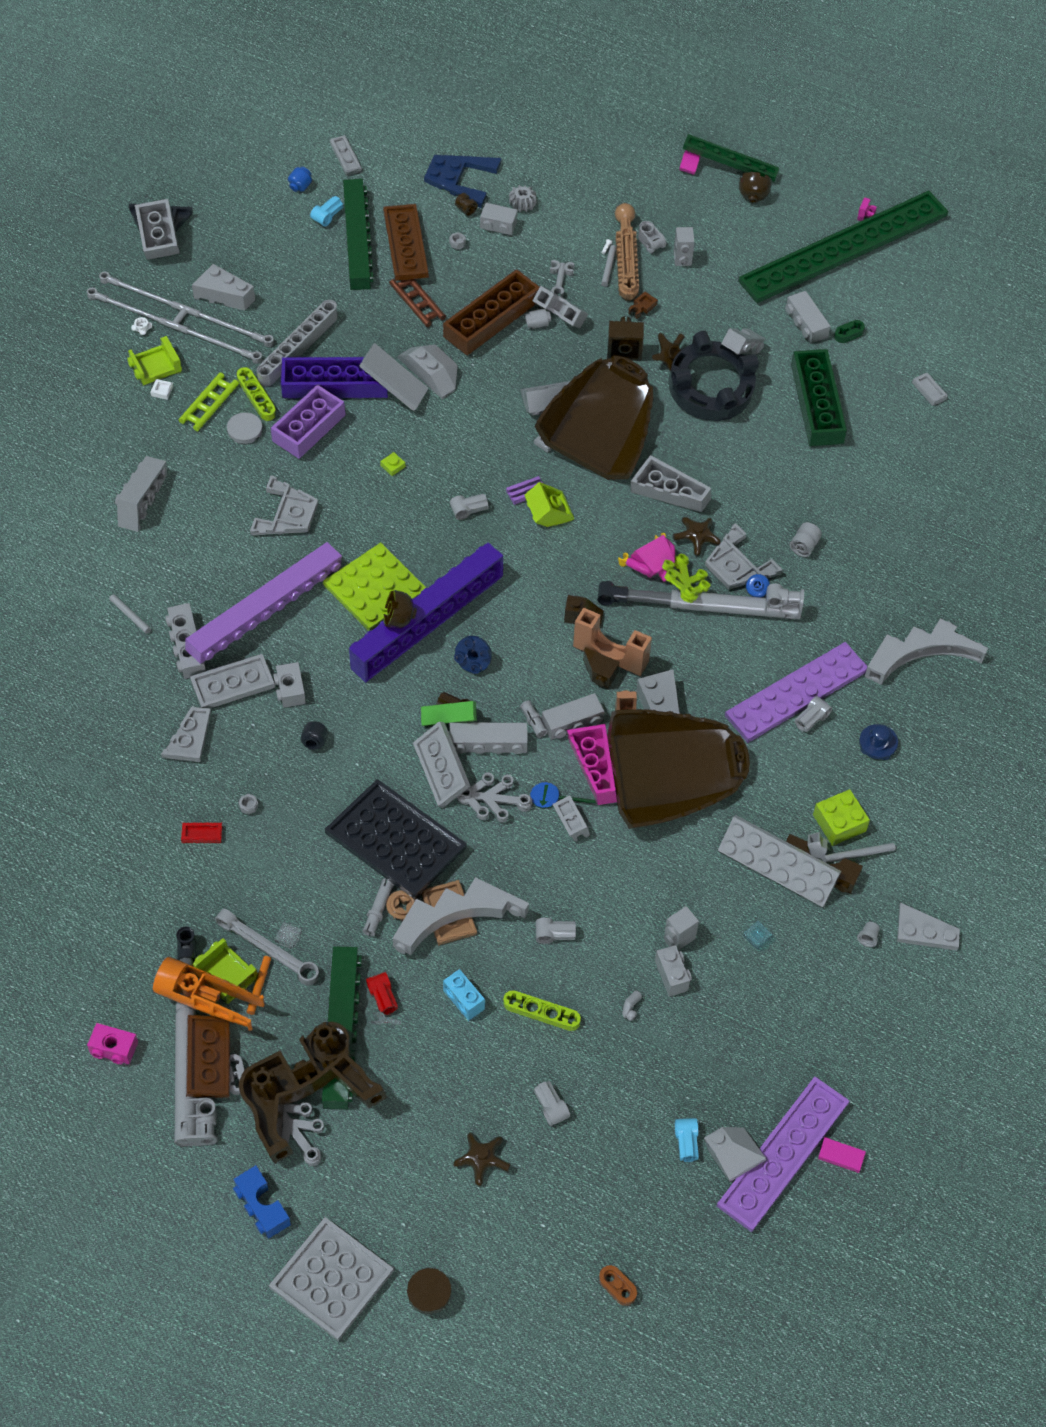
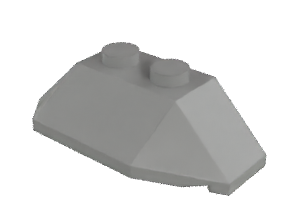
M435 344L411 347L398 355V359L441 399L456 390L458 365Z

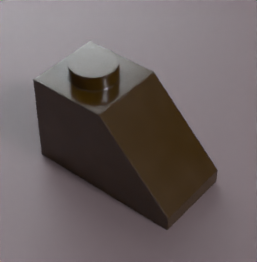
M567 596L564 623L575 624V620L584 607L600 614L601 628L604 613L601 608L586 597Z
M585 647L583 661L591 681L600 687L609 689L619 672L620 662Z

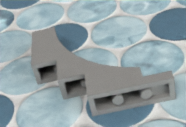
M475 877L464 896L446 888L435 907L416 899L393 937V947L402 954L412 955L417 946L427 936L448 923L469 917L502 918L506 910L514 916L525 918L529 912V903Z

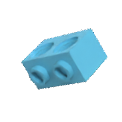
M460 969L443 980V991L468 1021L485 1010L484 997Z

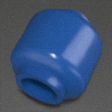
M296 167L288 176L289 187L295 192H304L312 182L311 172L305 167Z
M762 574L752 575L746 583L747 592L751 597L765 598L770 582Z

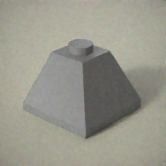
M721 1127L704 1137L708 1152L730 1182L766 1161V1157L743 1127Z

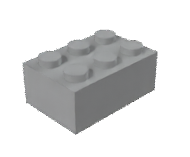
M164 199L135 205L146 259L179 254L180 251L169 200Z

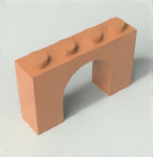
M583 607L575 620L573 647L582 651L587 647L619 661V667L639 676L642 675L649 663L652 637L634 630L626 646L616 644L606 638L601 632L600 614Z

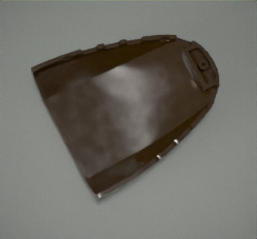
M613 356L610 359L604 360L600 358L584 368L579 375L574 376L554 396L538 418L534 427L546 446L607 480L629 479L640 457L648 433L653 404V386H650L647 379L648 374L645 370L630 359L621 356Z
M651 709L613 711L611 713L607 738L618 811L627 827L634 829L678 819L705 809L735 793L741 783L747 778L750 767L748 749L742 737L736 735L724 723L708 718L694 717L691 714H678L673 711L663 712Z

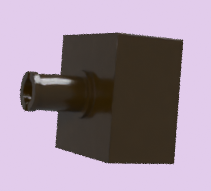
M625 316L620 321H609L607 359L613 356H621L631 361H641L644 322H631V318L628 316L627 321H625Z

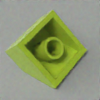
M538 482L524 495L527 500V506L532 512V518L537 524L550 527L574 519L564 493L559 489Z

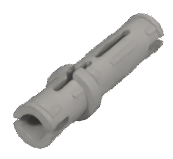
M382 879L372 909L367 913L368 919L362 930L367 936H375L378 924L383 919V911L394 886L390 880H387V883H385L386 879Z

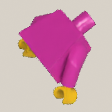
M661 533L660 537L655 535V540L635 550L631 558H629L628 553H623L624 559L618 557V562L620 566H628L643 575H647L649 578L659 574L662 581L666 582L667 580L664 576L667 571L662 568V564L666 559L675 563V545L666 538L665 533Z

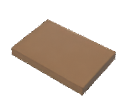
M457 880L425 889L421 893L423 902L435 907L446 888L464 896L460 881ZM472 917L440 927L434 931V935L439 946L477 935V930Z

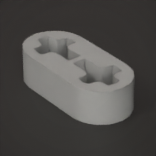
M231 1054L229 1090L234 1095H240L239 1088L235 1086L234 1078L238 1077L240 1081V1077L244 1072V1066L241 1057ZM233 1061L237 1064V1071L235 1072L232 1071L231 1062Z

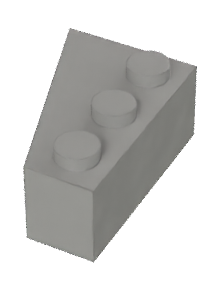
M214 264L192 284L193 296L197 300L202 298L209 300L210 303L220 302L224 303V306L240 310H246L255 301L253 285Z

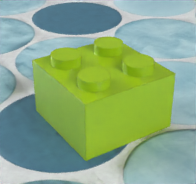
M850 789L816 803L813 813L814 818L832 846L866 832L870 822Z

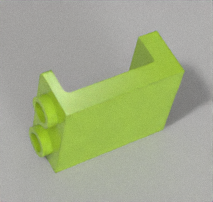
M167 336L160 338V346L134 355L132 350H128V364L130 368H134V375L137 380L140 379L142 385L182 371L180 359Z
M224 938L219 942H214L210 949L204 955H199L193 963L194 967L209 972L223 980H228L230 983L244 989L251 985L258 976L257 969L252 964L248 966L227 945V941ZM223 992L219 996L226 1004L235 999V997Z

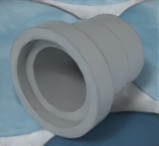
M867 922L857 936L858 941L866 947L876 946L880 927L874 922Z

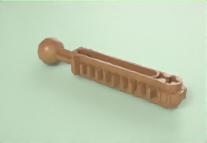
M623 203L615 210V218L621 223L620 231L616 232L618 291L623 299L629 301L639 294L637 232L632 231L631 222L634 220L636 213L633 206Z

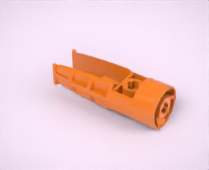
M167 957L162 962L153 983L154 993L195 1010L210 1014L213 1017L216 1016L231 1023L246 1026L249 1031H252L251 1019L216 1004L221 992L257 1006H265L263 995H260V997L254 995L248 990L230 983L228 980H223L209 972L172 957Z

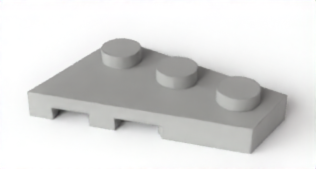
M191 707L181 722L179 730L170 739V744L161 753L162 758L200 762L211 709Z

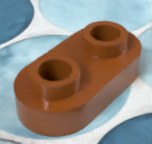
M608 1265L601 1269L599 1274L601 1286L619 1304L624 1306L631 1305L637 1296L635 1285L615 1266ZM612 1276L614 1280L609 1282L606 1280V1277ZM628 1292L630 1296L625 1298L622 1296V1293Z

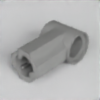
M485 494L468 498L456 496L450 500L451 508L457 520L466 519L471 513L488 509Z
M815 696L808 704L807 709L795 719L794 723L802 732H808L819 720H825L833 708L819 696Z
M539 918L536 920V941L538 943L548 944L554 940H575L576 938L575 921H553L551 918Z
M545 1081L534 1088V1093L543 1107L544 1116L550 1126L570 1118L567 1105L563 1100H560L550 1081Z

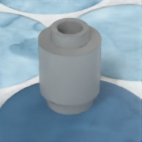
M546 309L531 311L529 314H525L528 328L532 327L534 329L549 326L548 322H551L550 312H546Z

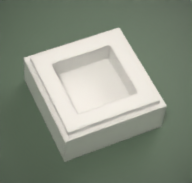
M156 379L150 392L151 396L168 400L173 389V383Z

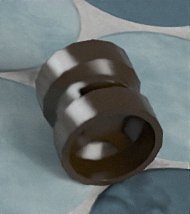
M461 193L455 200V206L458 209H462L466 216L472 215L478 207V203L470 199V196L466 193Z

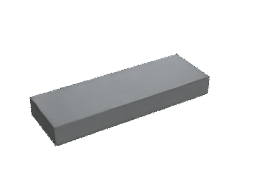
M346 136L330 139V145L346 176L361 173L362 168Z

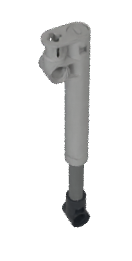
M602 581L599 583L597 597L599 604L605 606L611 605L613 602L627 603V601L666 604L674 609L680 608L800 620L804 602V589H801L800 592L789 591L783 588L782 585L774 583L767 587L765 598L701 592L698 594L697 600L693 603H688L681 599L679 590H672L671 593L633 590L625 586H615L611 581Z
M187 926L181 927L176 933L177 960L193 966L196 959L197 944L194 930ZM190 937L188 941H183L184 938ZM177 1002L175 1015L174 1143L182 1147L212 1145L218 1141L217 1136L214 1135V1126L216 1125L217 1118L214 1101L210 1098L196 1099V1097H186L187 1016L196 1015V1010ZM206 1108L212 1109L208 1114L202 1113Z

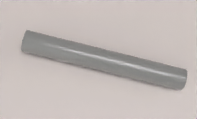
M611 245L601 282V285L604 287L608 286L616 252L615 245Z
M115 594L110 596L109 600L145 634L150 632L151 628Z

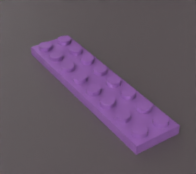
M844 642L725 712V717L745 741L749 743L806 709L815 696L823 699L864 675L867 665Z
M814 1077L759 1148L766 1157V1161L736 1178L717 1203V1207L750 1232H753L850 1101L817 1077Z

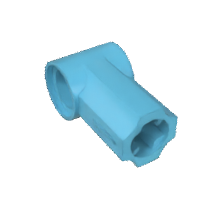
M332 197L321 207L319 205L315 206L311 211L310 217L326 227L332 221V217L343 208V203L339 197Z
M697 1118L675 1119V1136L678 1138L680 1161L693 1162L698 1160Z

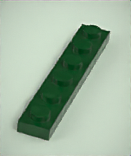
M690 134L687 135L682 148L746 173L757 172L764 178L767 175L772 179L773 183L779 171L777 166Z

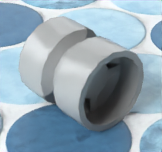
M802 523L790 542L791 550L801 557H808L822 537L821 530L812 523Z

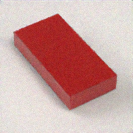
M182 823L181 842L222 843L223 825L222 823Z

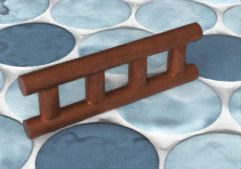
M395 279L390 280L389 284L426 327H430L432 324L430 320L439 317L440 320L446 318V315L415 279L402 280L398 283ZM411 285L414 290L409 293L402 289L405 286ZM420 295L423 301L415 304L412 298ZM429 306L432 312L425 315L421 309Z

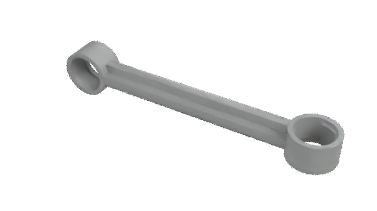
M222 909L215 917V921L220 927L227 931L235 932L297 973L299 981L303 985L310 986L318 981L319 971L316 964L312 962L303 963L240 922L227 909ZM305 969H313L316 972L315 976L310 979L303 978L301 973Z

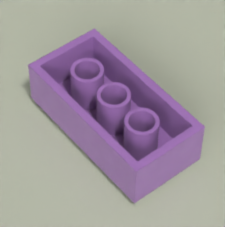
M316 385L271 427L272 442L300 459L345 416L344 401Z

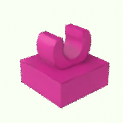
M864 197L859 208L858 221H863L865 217L869 218L876 213L877 207L869 205L871 199Z

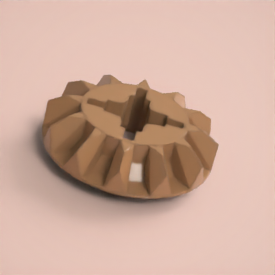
M402 890L392 893L386 904L388 914L390 913L394 919L398 918L403 921L415 900ZM399 900L404 905L407 904L406 911L403 908H399Z

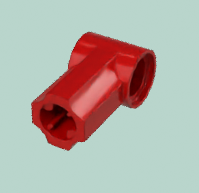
M383 972L366 978L371 996H374L381 1015H389L397 1010L398 1006L391 991L392 988L387 973Z

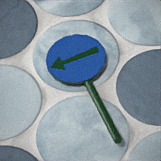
M548 782L535 785L530 793L532 803L542 809L550 808L554 803L558 802V799L562 800L567 797L559 796L557 787ZM571 797L573 801L596 803L594 799Z

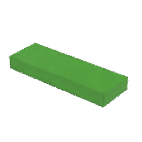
M467 701L421 707V724L425 727L434 726L439 721L445 724L477 721L476 702Z

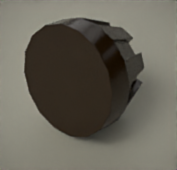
M421 1269L413 1274L408 1282L407 1296L409 1303L416 1311L422 1314L431 1315L440 1312L451 1299L450 1281L438 1269Z

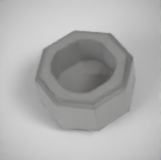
M458 232L451 234L449 244L452 248L461 249L466 244V238L464 234Z
M251 794L241 796L238 802L241 812L248 815L255 813L259 807L256 796Z

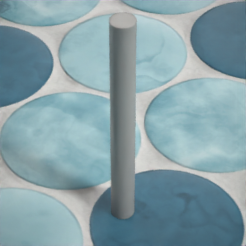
M894 843L833 853L823 855L822 861L829 863L840 861L844 858L851 859L894 851L896 847Z

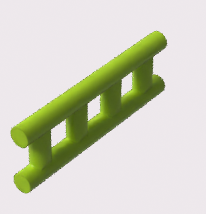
M219 372L178 419L179 422L184 424L189 420L195 423L193 426L194 430L199 431L239 385V382L234 379L231 383L223 380L224 374ZM217 385L225 388L221 395L213 392ZM207 397L216 400L211 406L203 403ZM197 408L205 412L201 418L192 415Z

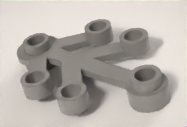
M489 772L483 774L482 780L470 786L457 797L460 803L469 804L481 820L488 818L489 810L485 806H480L476 800L484 801L496 815L499 822L508 820V811L501 809L497 803L516 805L523 812L529 811L532 807V798L527 794H522L519 797L498 794L504 789L513 786V777L510 775H504L502 782L485 793L478 792L485 786H491L494 783V776ZM505 780H510L511 782H510V783H505L504 781H505ZM484 811L486 814L481 815L480 812ZM500 814H505L506 816H505V817H500L499 815H500Z
M306 1102L301 1105L285 1104L282 1139L286 1140L289 1144L291 1134L304 1152L305 1163L309 1166L318 1165L321 1161L320 1151L309 1145L299 1129L310 1130L318 1134L324 1130L323 1121L321 1119H314L313 1121L291 1119L287 1113H297L303 1117H309L313 1111L312 1107ZM303 1108H310L308 1112H302ZM319 1123L321 1124V1127L319 1129H315L314 1125ZM311 1152L316 1153L313 1158H309L308 1154Z

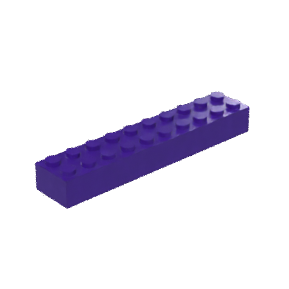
M489 542L484 546L478 547L471 556L465 557L459 565L452 567L446 575L439 577L429 588L423 589L417 597L412 598L417 612L415 618L411 619L407 626L403 628L385 627L383 620L375 629L368 631L362 639L355 641L349 648L350 669L365 683L500 580L503 577V555Z

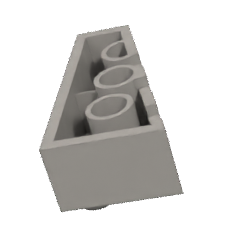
M651 455L631 480V493L694 511L702 512L711 500L710 487Z
M146 456L139 463L135 473H132L130 480L124 484L122 492L115 499L118 527L139 532L141 528L139 522L141 519L145 520L148 505L152 506L155 492H159L167 476L166 461Z
M673 669L637 680L636 692L644 709L663 712L673 711L680 714Z

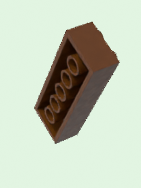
M516 269L443 323V337L468 356L535 306L537 303L532 300L540 287Z

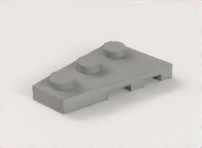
M900 903L897 942L958 950L959 928Z

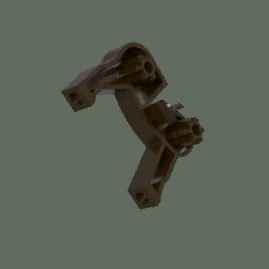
M322 1022V1024L315 1026L306 1039L302 1035L299 1040L310 1060L297 1062L293 1070H291L280 1050L250 1065L240 1077L239 1091L241 1097L253 1112L255 1130L275 1164L294 1153L288 1142L282 1139L285 1104L309 1096L334 1078L341 1082L368 1108L388 1098L382 1086L370 1080L364 1070L350 1058V1037L347 1030L339 1023Z

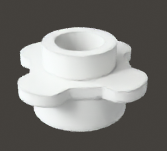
M140 317L134 321V325L131 328L133 331L139 332L140 335H145L147 330L152 328V323L148 322L146 318Z

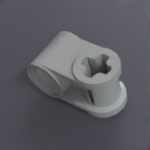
M643 221L640 223L638 239L649 253H653L660 247H666L665 237L652 222Z

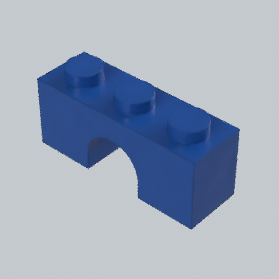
M256 1165L233 1179L235 1184L233 1191L238 1199L243 1198L246 1205H244V1208L250 1217L254 1216L257 1220L255 1226L261 1235L265 1233L269 1239L291 1225L290 1218L279 1201L271 1205H262L258 1202L259 1197L269 1189L266 1180Z

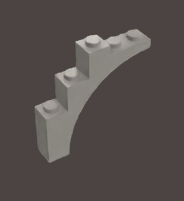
M940 619L931 634L913 627L905 642L900 641L896 637L886 635L869 663L865 677L882 685L886 678L898 667L914 659L931 655H954L982 664L988 648L981 643L966 638L964 635L955 633L957 626L949 621Z

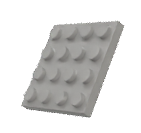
M324 1217L270 1283L269 1289L339 1341L391 1276L394 1268Z

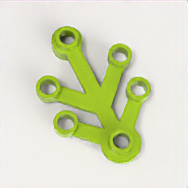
M677 555L675 563L666 559L662 564V568L667 571L664 578L680 590L682 600L693 603L697 600L699 593L709 590L711 585L705 580L708 576L705 570L699 569L696 575L689 577L687 569L689 558L686 555ZM700 581V583H699V585H698L697 587H694V588H693V587L691 586L692 584L697 583V582Z

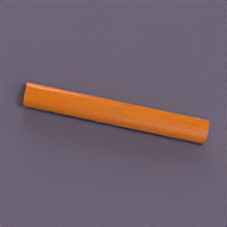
M269 956L263 957L252 992L259 997L271 962V957ZM249 1003L247 1013L254 1015L257 1005Z

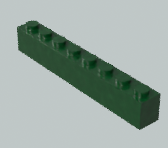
M363 179L343 180L350 290L371 289L370 282H374L373 272L369 271V269H373L372 259H369V257H372L371 247H368V244H371L370 234H367V232H370L369 222H366V220H369V212L365 210V208H368V199L364 197L367 195V185H363Z
M333 946L328 1022L339 1023L347 1030L350 1037V1058L355 1062L356 1050H352L353 1043H357V1031L354 1030V1024H358V1011H355V1005H359L360 993L356 992V986H360L361 973H357L358 967L362 966V955H358V947ZM334 1078L323 1086V1109L348 1110L349 1102H353V1094Z

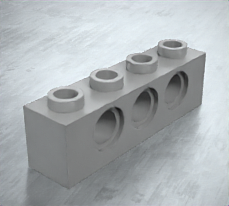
M190 604L167 608L166 623L167 627H172L169 635L171 642L175 641L176 646H172L174 655L179 657L180 660L176 662L178 672H183L184 679L206 672L205 663L200 664L185 650V642H183L187 637L196 632Z

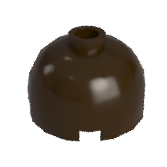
M748 172L739 177L740 194L749 202L757 203L765 199L770 193L772 179L769 176L765 175L764 178L760 176V173Z
M397 590L389 593L385 604L387 615L384 614L383 617L384 626L403 628L410 623L411 619L415 618L417 609L414 608V602L407 593Z

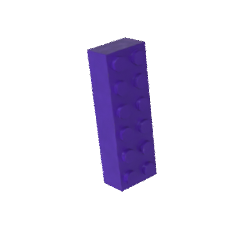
M364 357L282 358V398H304L316 385H319L337 398H388V390L359 366Z

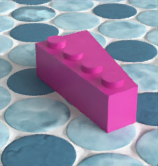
M605 724L567 730L569 743L597 804L616 803V790Z

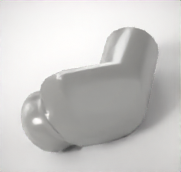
M634 991L624 1002L622 1015L629 1021H633L636 1018L637 1012L632 1009L642 998L639 991Z

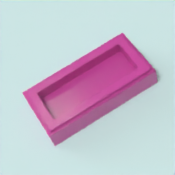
M825 1137L818 1159L859 1173L866 1151Z

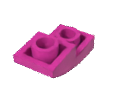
M685 150L679 170L694 175L700 155Z

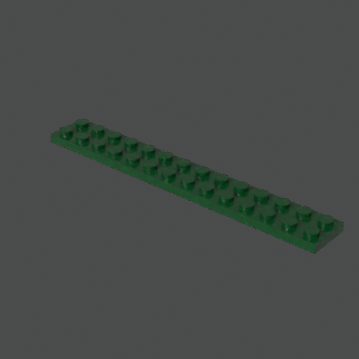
M928 190L740 276L738 282L755 302L759 303L948 216L949 211Z

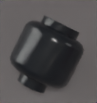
M308 722L302 731L301 742L310 750L320 749L325 744L328 730L320 722Z

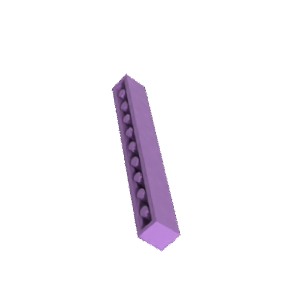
M326 542L185 639V650L200 664L210 660L214 654L226 649L234 640H239L243 634L253 630L257 624L263 620H268L273 613L282 610L286 604L295 601L299 595L311 590L318 582L324 581L332 572H337L341 567L342 555Z

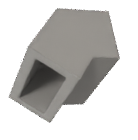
M820 832L808 835V847L812 856L822 859V856L826 854L827 839L822 838Z

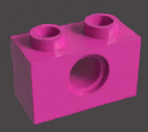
M96 1023L87 1047L90 1054L95 1058L103 1059L104 1057L120 1065L123 1063L130 1064L138 1045V1039L134 1033ZM112 1043L117 1044L113 1048H108V1046Z

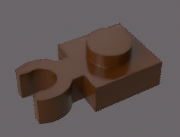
M643 292L634 300V305L629 307L628 314L636 312L635 318L638 319L641 316V312L647 314L657 305L658 300L647 292Z

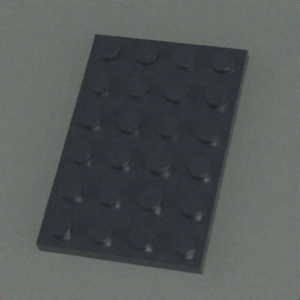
M378 779L325 828V834L387 880H390L414 900L467 848L466 842Z

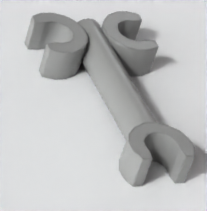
M551 260L550 273H558L556 286L551 291L560 293V296L563 298L564 289L562 285L564 274L573 276L575 263L568 262L565 264L559 263L557 260Z

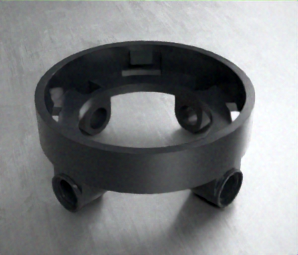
M699 331L693 336L692 344L682 349L672 363L668 380L670 393L679 407L697 418L709 421L733 418L744 411L751 401L756 384L755 372L759 367L756 354L746 356L744 354H737L722 345V342L711 341L706 331ZM705 356L722 358L731 363L737 370L740 379L739 386L734 392L730 387L720 390L716 398L705 396L691 386L692 375L688 368L694 360ZM748 386V387H749V395H748V393H746L745 397H742V395L744 394V392H745V390H746V387ZM690 398H692L698 403L706 405V407H702L691 402Z

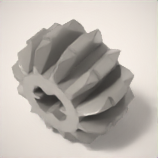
M520 185L517 188L513 187L509 194L510 206L513 209H518L519 212L522 210L527 212L528 209L533 210L537 202L536 191L532 187L527 188L526 185L524 187Z

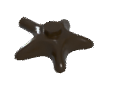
M659 333L658 340L661 352L652 355V359L664 362L670 372L676 355L681 351L680 344L685 336L680 333L675 341L671 343L663 333Z
M683 517L682 522L687 530L673 534L674 541L680 539L690 540L693 544L695 555H700L705 542L717 545L721 543V540L710 531L712 518H708L700 523L688 517Z
M472 1132L467 1134L469 1151L453 1162L455 1167L472 1166L477 1186L483 1184L484 1175L488 1168L493 1166L508 1172L511 1166L510 1163L499 1159L495 1155L497 1148L504 1141L503 1137L498 1136L487 1143H479Z

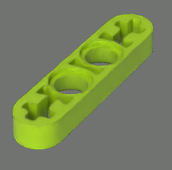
M247 367L238 369L237 380L260 417L265 421L273 420L276 417L275 406L251 369ZM250 386L257 387L255 390L248 389V387ZM257 398L265 399L263 402L255 401Z
M508 991L504 995V1007L510 1012L568 1031H574L580 1026V1014L573 1009L518 991ZM516 998V1002L509 1004V1000ZM522 1000H524L523 1008H520V1004H522ZM534 1003L538 1006V1009L530 1012L526 1006ZM552 1009L558 1015L555 1018H549L546 1012ZM561 1013H563L564 1016L562 1017V1021H559L561 1018ZM574 1017L572 1024H569L568 1019Z

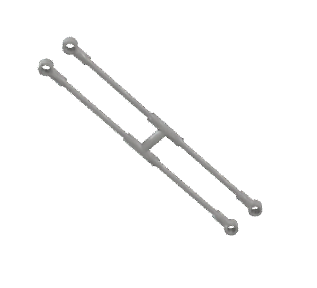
M101 272L99 274L101 283L122 286L171 305V307L180 310V312L171 321L113 300L97 292L96 288L92 287L87 290L88 298L91 300L98 299L103 302L112 303L156 320L162 325L185 334L189 333L233 350L244 357L252 359V362L255 364L262 362V354L260 352L239 349L190 330L188 327L181 325L180 322L188 313L251 336L253 339L263 342L266 347L274 345V339L271 335L264 336L256 332L253 333L203 314L197 309L123 283L121 280L111 277L108 272Z

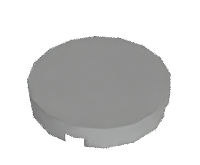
M252 413L236 414L227 423L228 436L239 444L252 443L262 434L261 420Z

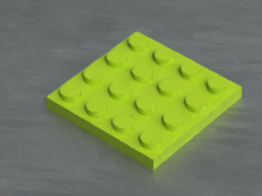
M381 542L323 581V585L368 631L375 629L383 621L384 614L387 615L385 604L391 591H402L411 598H415L426 588Z

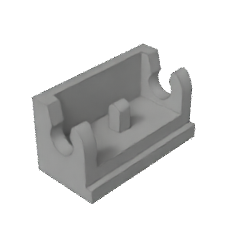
M570 795L553 804L565 829L574 841H578L577 837L582 834L585 838L590 836L588 827Z

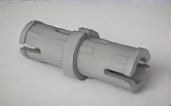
M531 701L523 702L520 708L527 718L528 725L532 726L538 738L544 737L548 730L541 721V715L536 712Z

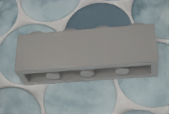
M450 723V737L457 754L464 752H474L476 754L484 752L495 754L527 753V723Z

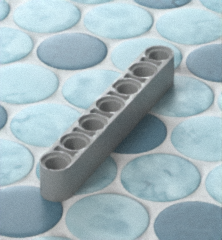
M325 300L257 367V378L262 387L271 386L281 376L283 357H300L337 320V304L335 301Z

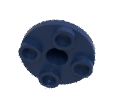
M467 636L458 642L455 648L454 659L464 670L477 674L490 665L492 651L484 639L478 636Z
M870 725L861 732L859 738L860 750L871 758L888 760L898 747L897 735L891 728L885 725Z

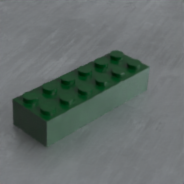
M828 349L793 351L791 368L809 446L844 444L847 429Z

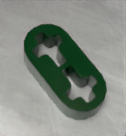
M853 320L836 328L834 339L839 343H846L863 335L865 324L860 320Z

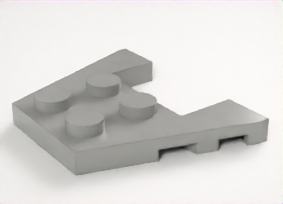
M271 475L266 491L282 495L283 497L274 521L254 518L250 534L267 535L308 532L318 506V499L301 490L297 491L291 488L290 484L282 483L275 476Z
M736 523L732 526L730 532L725 535L720 545L715 548L705 561V566L728 589L746 585L747 580L755 574H762L767 578L781 575L783 569L774 560L770 559L756 568L734 546L746 538V533Z

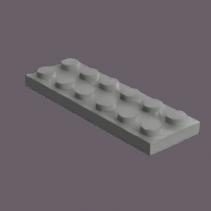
M737 815L733 816L718 849L723 854L821 907L825 906L841 873L840 870Z

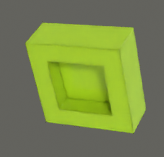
M393 452L380 461V466L393 476L405 468L406 463Z

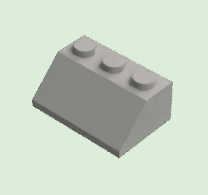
M570 381L520 389L526 412L532 415L542 414V411L545 410L554 396Z

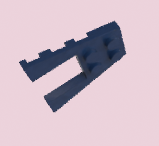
M434 155L424 176V182L440 190L446 189L453 196L466 193L470 196V199L478 203L479 208H482L487 192L459 186L458 182L465 167L497 174L501 165V158Z

